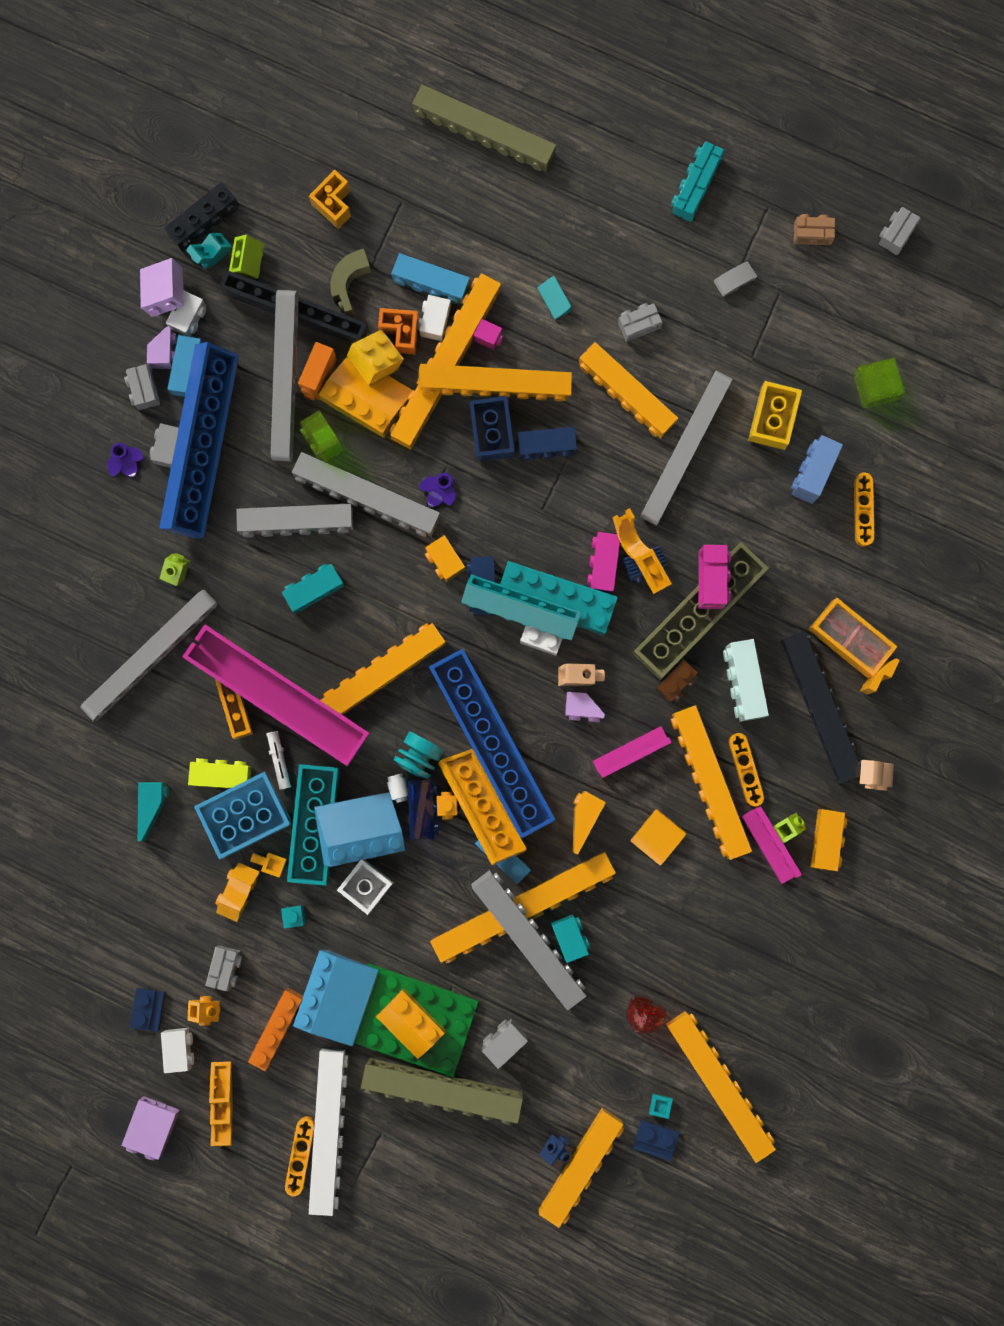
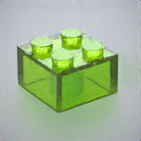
M895 357L858 366L853 372L863 408L899 400L905 394Z
M320 410L300 422L303 427L300 431L308 444L312 442L310 447L318 459L322 458L326 463L344 451Z

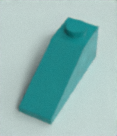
M164 782L138 783L137 841L147 840L166 803V798L169 796V788Z

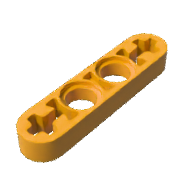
M865 472L860 473L854 479L855 541L861 547H866L874 541L873 478ZM863 477L865 481H868V483L865 484L864 491L859 492L863 489V484L859 483V481ZM866 496L869 500L868 505L860 504L859 497ZM861 514H866L869 517L867 524L860 522L859 517ZM869 527V529L865 530V535L869 539L864 542V539H860V536L864 534V529L860 530V528Z
M741 733L733 734L729 739V746L745 800L750 806H759L764 800V795L747 738ZM736 736L743 740L740 746L741 749L746 748V752L736 754L735 751L739 750L738 745L733 744ZM741 755H746L749 759L746 766H742L738 762ZM747 773L754 776V782L750 785L744 782V776ZM757 786V789H753L754 794L759 795L757 803L750 801L752 792L751 790L747 791L746 788Z
M309 1116L302 1117L296 1126L285 1183L286 1193L290 1196L299 1195L305 1183L315 1122ZM305 1121H307L308 1125L311 1126V1128H308V1130L306 1131V1136H310V1138L305 1136H298V1134H303L304 1127H302L301 1124H304ZM299 1141L307 1143L306 1151H299L297 1149ZM295 1161L303 1163L304 1168L302 1171L294 1170L293 1163ZM295 1176H302V1178L298 1177L297 1186H300V1188L293 1191L292 1186H289V1184L293 1183Z

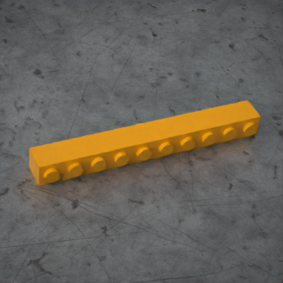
M482 273L479 278L474 279L470 294L465 295L461 310H457L453 317L455 321L452 326L447 327L444 333L446 337L443 342L438 343L434 358H430L427 364L459 366L474 339V333L481 319L485 320L501 291V283ZM418 386L415 391L412 390L408 396L409 402L407 406H403L399 412L400 418L398 422H394L390 428L391 439L412 450L443 395L442 392L434 391V394H424L423 391H418Z
M602 852L516 896L513 900L517 905L519 903L522 904L527 911L525 914L527 918L532 916L535 919L544 914L543 910L549 907L553 910L561 906V901L575 899L579 896L578 892L582 890L588 892L596 888V883L600 881L606 883L612 880V875L615 874V871L606 853ZM487 911L443 933L430 942L440 962L445 961L447 964L457 959V954L463 952L465 955L473 951V946L478 943L481 946L492 941L490 937L496 934L500 937L507 932L493 914Z

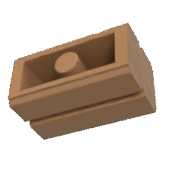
M809 214L800 215L794 222V244L831 245L835 238V218H829V215H820L818 217H811Z

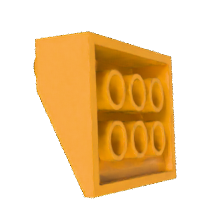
M346 357L328 378L318 395L322 402L385 439L391 426L399 417L400 410L409 401L408 396L412 389L390 376H386L368 386L349 358Z

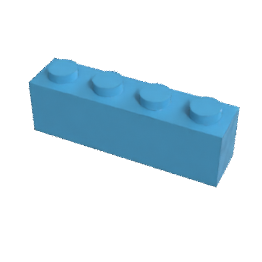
M401 253L398 254L391 273L392 279L396 284L401 286L408 285L415 291H425L431 296L448 299L452 304H462L470 286V278Z

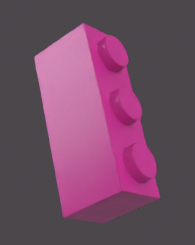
M598 532L597 537H593L592 548L595 549L594 556H590L589 567H593L592 575L588 574L587 586L608 594H612L614 591L620 544L617 534Z

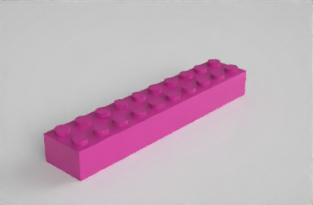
M207 625L203 626L195 638L200 645L197 646L192 642L182 656L185 660L347 767L370 735L369 732Z

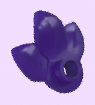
M124 443L114 444L111 448V458L107 462L110 475L114 477L122 471L129 477H135L138 471L136 462L144 458L143 454L136 447H128ZM119 450H124L122 455H118Z
M441 473L437 477L429 476L419 485L420 490L428 492L427 502L429 507L438 506L443 501L450 506L456 496L452 488L454 485L453 477L448 473ZM442 480H447L448 484L443 486L441 482Z

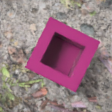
M481 319L474 333V342L492 350H495L497 345L500 346L504 338L501 327Z

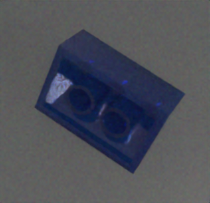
M433 780L408 781L410 840L435 839L436 834H439V823H435V815H438L437 803H434V796L437 795V784H433Z

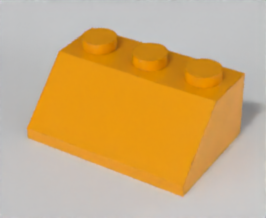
M405 988L376 1016L417 1059L428 1051L446 1031Z

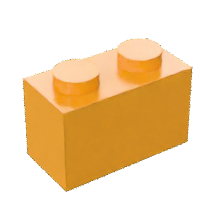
M445 535L425 547L427 551L425 556L430 564L434 562L437 569L435 572L440 579L444 578L448 582L466 570Z

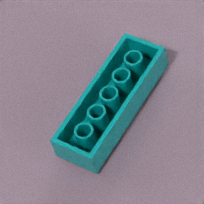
M510 561L507 562L500 583L518 591L580 611L581 614L576 627L603 636L606 634L617 600L616 596Z
M299 764L287 882L329 885L331 867L325 866L323 862L314 807L337 803L341 768Z

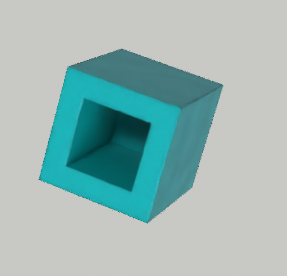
M304 905L281 909L284 928L306 924Z

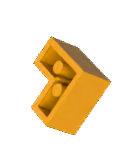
M334 170L309 195L311 205L337 229L351 217L349 207L341 201L350 192L349 183Z

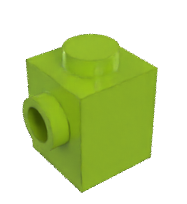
M171 554L165 558L159 579L178 586L185 579L190 561L185 559L183 555Z
M797 813L773 826L783 843L806 830L804 820Z

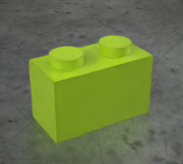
M249 235L235 237L229 271L252 280L258 279L264 243Z

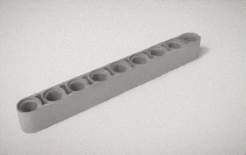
M277 290L271 427L272 461L291 462L293 458L298 292L292 290Z
M715 371L641 513V518L655 525L658 524L732 378Z
M201 590L84 701L80 708L93 722L99 720L216 608L218 603L205 590Z

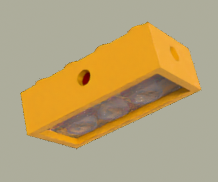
M838 598L830 602L808 629L867 678L873 677L897 648L894 643Z

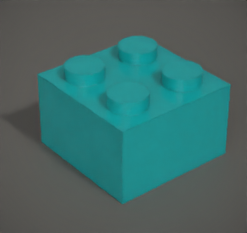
M572 914L551 922L566 963L589 955L587 950L590 949L586 936H581L580 931L583 928L578 917L574 918Z

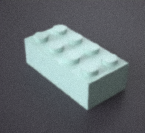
M754 639L728 644L723 651L725 662H728L729 665L727 677L729 681H732L733 688H730L732 699L736 701L737 707H734L735 717L739 718V722L769 716Z

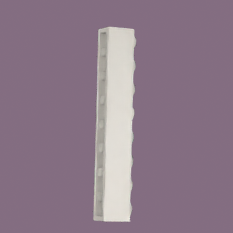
M322 1048L319 1055L309 1200L310 1215L333 1216L335 1209L338 1210L339 1197H336V1189L340 1188V1176H337V1170L341 1169L342 1156L338 1155L339 1148L343 1146V1136H340V1128L344 1127V1116H341L342 1108H345L346 1096L343 1095V1088L347 1086V1075H344V1067H348L349 1058L348 1055H345L346 1050Z

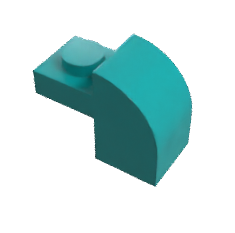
M210 233L202 244L189 245L186 251L191 255V259L195 263L201 264L207 269L222 260L232 246L221 233Z

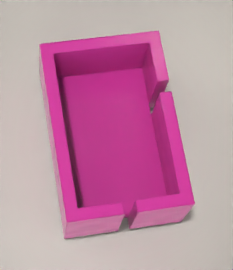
M703 545L699 550L698 609H722L730 601L731 591L727 590V583L730 582L731 571L727 570V564L731 560V552L727 551V545Z

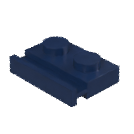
M136 988L130 1028L155 1032L160 1030L165 991Z
M641 1119L633 1149L671 1161L679 1131Z

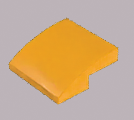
M893 659L884 663L873 677L865 681L860 692L866 695L876 692L881 681L892 677L900 660Z
M656 809L630 841L661 866L684 838L686 832Z

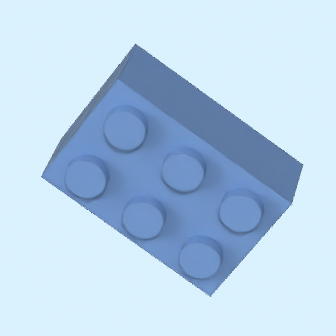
M823 435L818 440L814 439L806 453L809 456L806 457L799 468L801 474L799 473L793 481L791 488L794 490L791 495L813 504L821 495L843 444Z

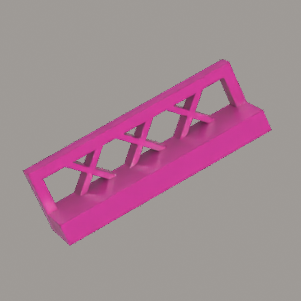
M660 726L592 762L600 777L603 778L672 742L670 738H667Z
M756 807L741 816L781 884L793 877L797 878L802 875L761 807Z

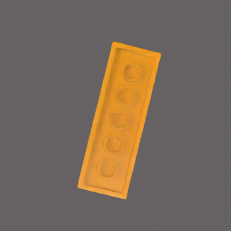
M470 749L440 760L438 764L491 865L525 852L527 849L474 750Z

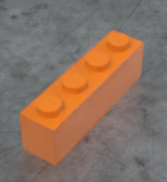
M290 988L284 991L248 1063L263 1071L270 1067L299 1010L303 995Z

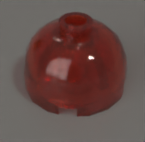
M634 996L627 1006V1021L633 1027V1030L639 1034L654 1033L660 1029L666 1019L667 1013L661 1005L658 1008L652 1005L653 1000L649 998Z

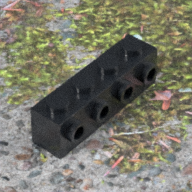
M220 182L166 225L164 229L178 248L183 251L189 245H193L194 241L199 237L205 236L210 228L220 224L225 216L234 213L239 204L236 197L224 183Z

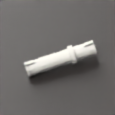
M274 731L266 735L270 746L269 755H272L279 790L290 788L291 785L283 755L284 747L281 746L279 732ZM274 742L276 743L279 759H277ZM279 762H280V764H281V768H282V772H283L284 778H282V776H281L280 767H279Z

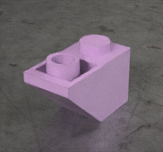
M170 326L164 328L147 345V364L151 369H172L175 354L174 344H177V334Z
M567 692L565 716H568L569 720L580 721L581 718H588L589 722H600V719H604L605 714L587 693Z

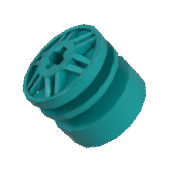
M409 731L403 742L410 749L408 751L399 749L398 752L406 756L404 759L395 756L394 761L401 768L417 777L429 779L431 775L424 771L425 767L434 771L435 768L428 763L429 760L439 761L445 750Z

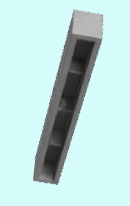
M301 452L292 471L296 481L302 484L308 482L313 485L314 489L321 492L324 489L330 492L329 495L336 499L342 497L352 506L357 507V505L365 507L364 510L373 515L376 512L382 515L381 518L386 521L392 522L394 520L399 522L398 525L407 530L412 528L416 530L415 533L423 537L427 535L432 537L441 517L440 513L303 452Z
M491 870L487 871L471 884L472 889L568 1011L586 997L584 992L586 987L580 979H574L572 976L574 972L568 964L564 966L560 961L562 956L556 949L552 950L549 944L551 942L544 933L542 935L539 934L537 931L538 925L532 918L529 920L526 917L527 911L522 904L519 903L517 905L513 900L515 896L509 888L505 890L501 885L503 880L497 872L493 874Z

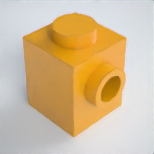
M441 792V796H437L438 816H442V820L454 819V815H458L457 798L455 795L453 796V792Z

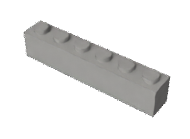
M351 504L236 509L237 532L247 538L254 537V534L270 537L273 536V533L290 536L295 532H299L300 535H310L311 532L329 534L330 531L349 533V530H354L353 507Z

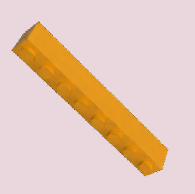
M420 364L418 391H423L424 394H434L435 391L442 392L443 395L461 393L462 396L480 394V397L498 395V397L507 396V398L517 396L518 399L536 397V400L554 398L555 401H566L571 396L572 372Z
M427 623L418 629L419 633L416 635L410 634L402 640L403 644L398 647L394 645L388 649L387 655L384 657L378 656L372 660L371 666L360 668L355 672V677L352 679L348 677L339 683L340 687L336 690L332 688L323 694L324 698L320 701L341 715H344L446 645V642L434 624L429 625Z
M696 705L672 714V726L674 730L678 729L680 734L678 737L681 748L685 747L687 753L684 755L688 766L691 765L693 768L692 778L695 784H699L701 789L698 793L701 801L706 802L708 807L705 811L708 819L713 820L715 827L712 829L716 839L719 838L722 845L719 847L723 857L731 860L752 852Z
M684 1011L666 1023V1025L751 1157L757 1163L776 1150L772 1145L775 1141L769 1132L765 1134L761 1128L764 1124L758 1115L754 1117L750 1111L753 1107L748 1099L745 1098L743 1100L739 1094L742 1090L737 1082L734 1081L732 1083L728 1077L731 1073L726 1065L723 1064L721 1066L717 1060L720 1056L715 1048L710 1049L706 1043L709 1039L704 1031L699 1032L695 1026L698 1022L693 1014L688 1015Z

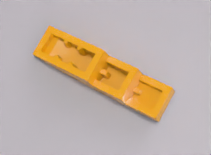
M211 1062L209 1103L211 1104V1146H232L231 1062Z

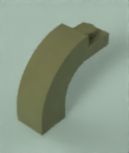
M364 248L345 256L337 264L331 277L330 288L334 303L338 302L341 313L345 312L349 317L354 316L348 298L349 285L355 278L371 273Z

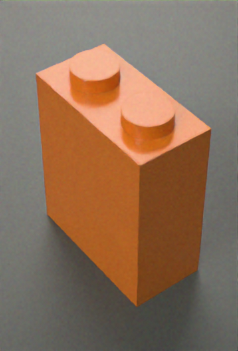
M315 342L298 381L304 397L312 401L314 399L321 400L318 394L332 375L338 361L333 348Z

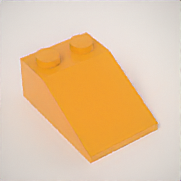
M583 791L582 794L578 793L573 802L576 805L574 807L573 852L577 855L606 803L586 791Z

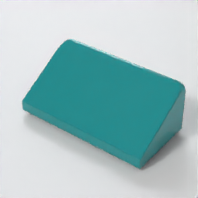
M552 276L537 287L554 320L571 312L572 307L555 276Z

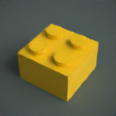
M382 329L353 343L347 354V357L368 386L398 371L403 361V357Z

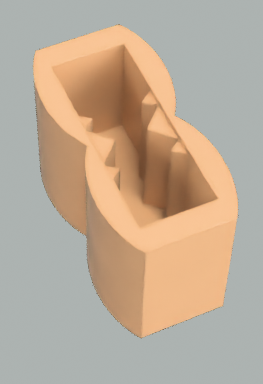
M862 760L860 784H865L867 789L887 791V787L893 786L894 764Z

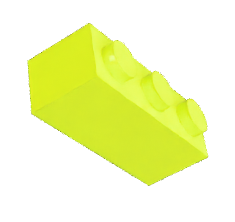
M196 758V762H190L188 785L232 788L251 778V766H246V762L235 761L234 765L227 764L226 760H215V763H208V759Z

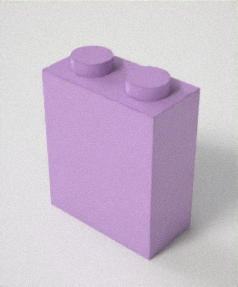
M170 258L140 269L141 309L153 317L184 306L183 267L174 259Z
M143 1096L137 1103L121 1146L126 1147V1150L131 1153H142L149 1160H159L164 1154L180 1110Z

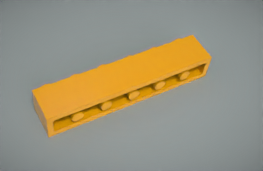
M596 342L579 358L581 370L586 374L590 373L594 377L593 380L599 386L603 385L607 389V393L613 399L617 398L626 411H631L640 424L644 423L649 427L648 430L653 436L662 438L676 424L678 417Z
M601 1108L571 1156L570 1161L566 1164L538 1209L540 1216L558 1228L562 1223L565 1224L571 1215L569 1211L572 1206L576 1207L578 1205L582 1190H586L591 1184L592 1179L590 1177L594 1171L597 1173L603 1163L601 1160L604 1155H608L613 1148L612 1142L615 1137L619 1138L624 1130L621 1119Z

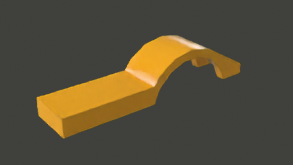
M629 508L625 511V515L613 517L618 539L626 553L636 561L653 594L672 583L653 549L646 547L637 535L634 525L635 517Z

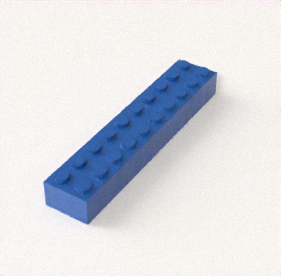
M209 342L195 344L159 529L189 538H204L239 359V354Z
M464 649L429 666L519 836L523 838L555 821L551 810Z

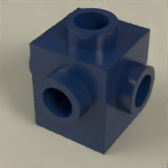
M552 1134L539 1155L551 1166L563 1170L570 1161L575 1149L570 1146L571 1141L562 1135L558 1137Z

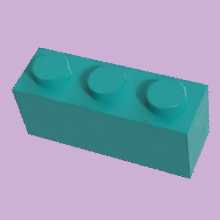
M324 564L317 569L318 572L306 574L301 578L302 581L297 584L291 583L284 588L285 590L282 594L294 614L301 612L345 586L332 564Z

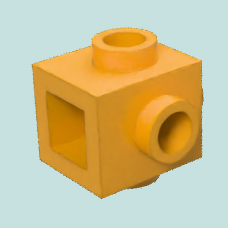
M200 996V1000H189L188 1021L199 1023L202 1026L211 1025V1022L219 1021L220 1001L212 1000L211 996Z

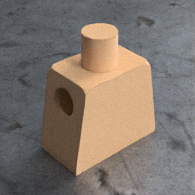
M564 664L558 667V686H591L595 684V681H604L605 679L604 670H595L594 664Z

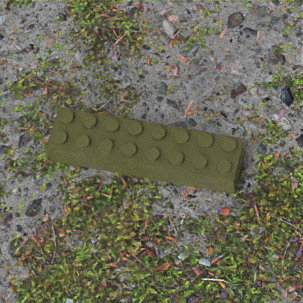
M740 542L731 551V560L727 564V570L731 571V579L727 583V590L731 591V598L727 605L722 609H698V585L632 654L661 680L769 568Z
M369 1058L366 1063L361 1089H365V1092L369 1094L379 1092L384 1093L385 1097L396 1099L397 1096L404 1098V1101L409 1103L419 1101L423 1102V1105L427 1107L442 1106L443 1110L449 1112L460 1110L462 1114L467 1116L478 1114L482 1115V1118L485 1120L493 1121L494 1118L500 1119L502 1123L507 1125L518 1123L523 1101V1093L521 1091L451 1077Z

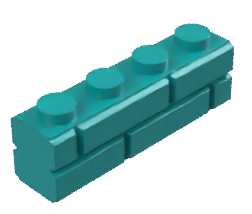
M704 142L702 147L698 146L694 155L696 158L695 163H690L686 172L689 175L687 179H682L678 188L681 192L679 196L675 195L671 202L674 215L690 222L693 220L723 158L724 149L714 146L709 142Z

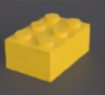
M765 381L760 390L748 441L785 450L789 445L802 390Z

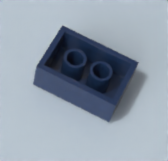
M507 396L469 401L477 462L514 457Z

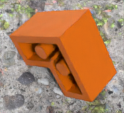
M380 308L379 330L382 329L385 334L396 335L395 347L400 354L416 355L418 311Z

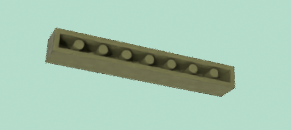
M421 85L412 103L413 112L418 117H425L438 126L443 125L453 133H461L469 140L481 142L483 146L487 148L492 147L502 155L512 156L520 163L531 165L535 170L546 172L556 153V144L425 85Z

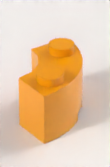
M239 862L235 869L231 868L227 875L229 881L224 893H220L215 904L218 905L216 913L238 922L248 903L246 900L249 893L255 887L259 871Z

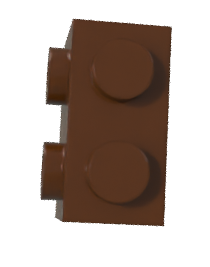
M683 660L655 690L668 702H671L673 699L677 701L684 694L681 690L686 685L690 687L697 680L695 675L698 672Z

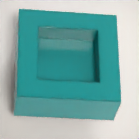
M653 1093L649 1115L669 1119L672 1097Z

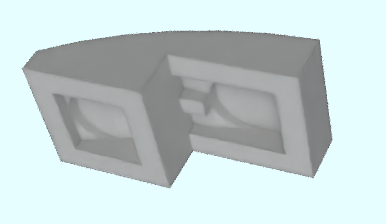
M747 261L722 274L714 280V283L724 297L737 291L739 287L754 281L757 275Z

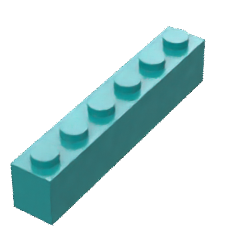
M472 574L467 582L461 602L469 607H475L489 614H496L507 620H513L522 623L524 626H531L540 629L542 632L551 633L562 639L572 640L581 614L580 611Z

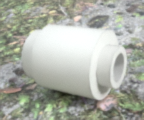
M402 773L388 777L389 782H387L391 799L396 800V803L408 800L407 796H410L406 777L404 778Z

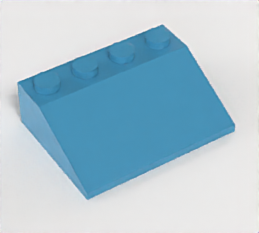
M266 772L194 806L219 859H224L293 825L284 804Z
M389 792L314 807L325 866L332 867L405 851L402 830Z
M319 950L293 1026L314 1035L354 1046L380 970L329 950Z

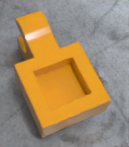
M268 852L266 857L254 853L250 861L263 865L262 872L280 878L287 859Z

